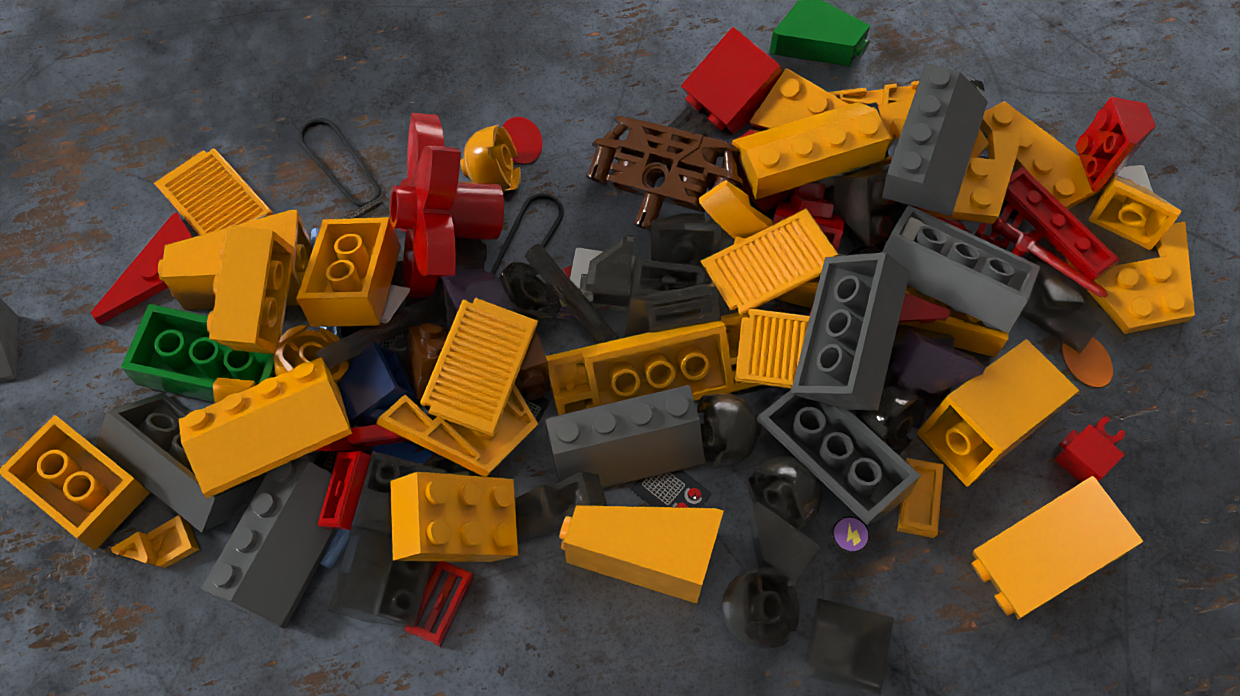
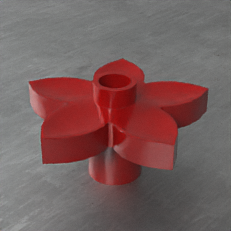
M411 113L407 146L408 177L401 181L400 186L394 185L391 192V226L393 229H401V231L405 232L403 287L410 288L406 298H430L435 290L438 277L455 276V238L497 240L503 227L504 197L501 186L489 183L458 182L461 151L456 147H444L442 125L436 114Z

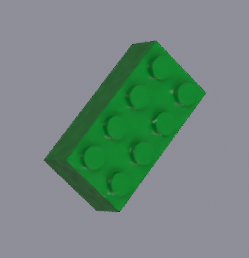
M153 304L148 305L120 367L136 385L214 402L212 384L217 378L255 381L256 386L267 378L276 377L274 373V354L233 350L209 339L210 333L207 330L208 316Z

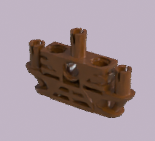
M617 116L614 120L618 125L603 138H598L592 143V146L597 149L586 175L588 179L598 183L599 180L601 184L609 182L616 189L644 196L634 225L644 230L648 228L647 230L652 232L655 230L663 202L704 213L705 209L701 206L699 198L707 193V189L712 190L713 186L716 187L725 180L734 186L743 187V180L738 176L737 163L734 161V157L739 155V149L736 146L722 140L624 116ZM628 130L627 139L624 141L619 140V137ZM718 157H724L723 168L715 165ZM614 158L618 161V164L613 163ZM612 170L614 175H610L609 171ZM665 176L664 183L660 187L654 188L655 182L660 177Z

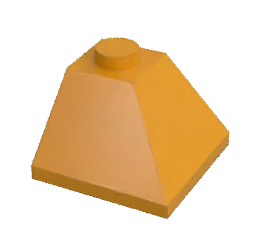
M1115 174L1103 190L1088 221L1151 251L1179 217L1181 210L1147 188Z

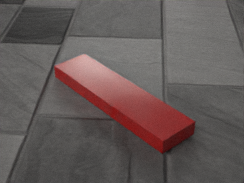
M1021 167L1011 174L1004 199L1082 274L1095 281L1116 266L1120 259L1027 170Z

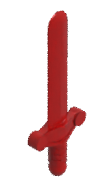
M997 218L991 224L994 231L1000 232V235L1015 244L1012 251L1013 254L1023 258L1025 254L1030 252L1099 297H1108L1106 289L1038 245L1043 237L1040 232L1032 230L1031 233L1021 232L1000 218Z

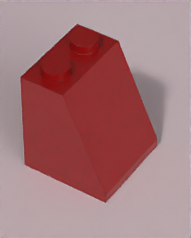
M732 27L682 83L681 87L687 94L685 101L698 112L703 108L710 114L707 118L709 122L718 130L722 131L726 128L734 134L753 118L752 113L759 109L782 75L783 70L780 64L736 28Z

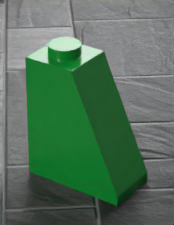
M798 0L773 31L769 52L779 56L849 66L856 56L861 58L870 43V40L867 39L870 25L823 0Z

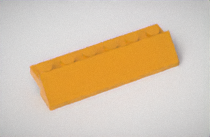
M735 312L546 356L550 386L557 415L690 385L694 401L759 386V384L735 381L742 318H749L748 312L743 315Z

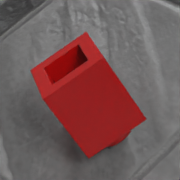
M1107 416L1100 419L1094 427L1089 424L1080 434L1073 429L1058 444L1064 450L1054 460L1080 483L1091 476H1094L1099 482L1125 455L1115 446L1124 438L1125 431L1120 430L1115 436L1107 434L1104 426L1110 420Z

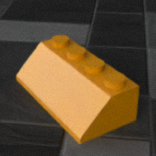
M856 102L732 140V145L739 149L737 157L753 195L757 200L882 161L885 158L890 136L878 111L861 102Z
M322 357L311 362L301 363L295 369L274 378H267L256 386L240 393L228 395L215 404L203 409L194 410L187 416L179 419L181 444L206 499L352 434L340 389Z

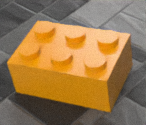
M390 217L322 220L296 298L311 327L380 325L401 248L395 230L391 226Z
M227 226L226 237H222L220 241L219 254L222 262L220 274H216L213 282V292L216 299L214 311H211L208 315L207 330L210 333L209 339L236 351L276 354L279 347L277 345L282 335L295 248L273 230Z
M56 415L44 424L0 468L1 476L74 537L94 551L150 494L136 479Z
M415 472L391 481L393 560L494 562L518 556L514 479Z

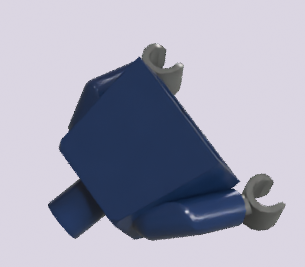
M401 337L394 339L391 343V348L371 341L362 353L354 357L349 369L337 383L350 428L356 423L361 426L378 425L376 424L378 418L404 395L408 396L415 404L420 400L417 399L413 385L403 367L405 365L407 348L406 339ZM422 404L418 406L432 420L436 418V416L428 414L430 406H423Z

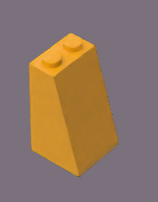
M288 210L235 225L237 227L273 230L295 248L286 306L299 305L296 298L312 253V243L298 210ZM227 228L165 245L164 257L158 263V274L160 279L170 289L172 296L176 297L184 310L214 309L216 296L213 292V282L216 274H220L222 259L219 254V245L222 237H226Z
M1025 339L950 393L916 434L965 486L969 487L1061 410L1080 390L1038 349Z
M1091 476L974 549L972 555L976 560L971 565L984 583L990 580L999 593L994 598L1007 616L1014 614L1017 620L1131 552L1144 541L1096 478Z
M576 505L573 516H566L562 524L559 536L560 539H563L561 549L565 550L566 563L697 604L724 511L707 508Z

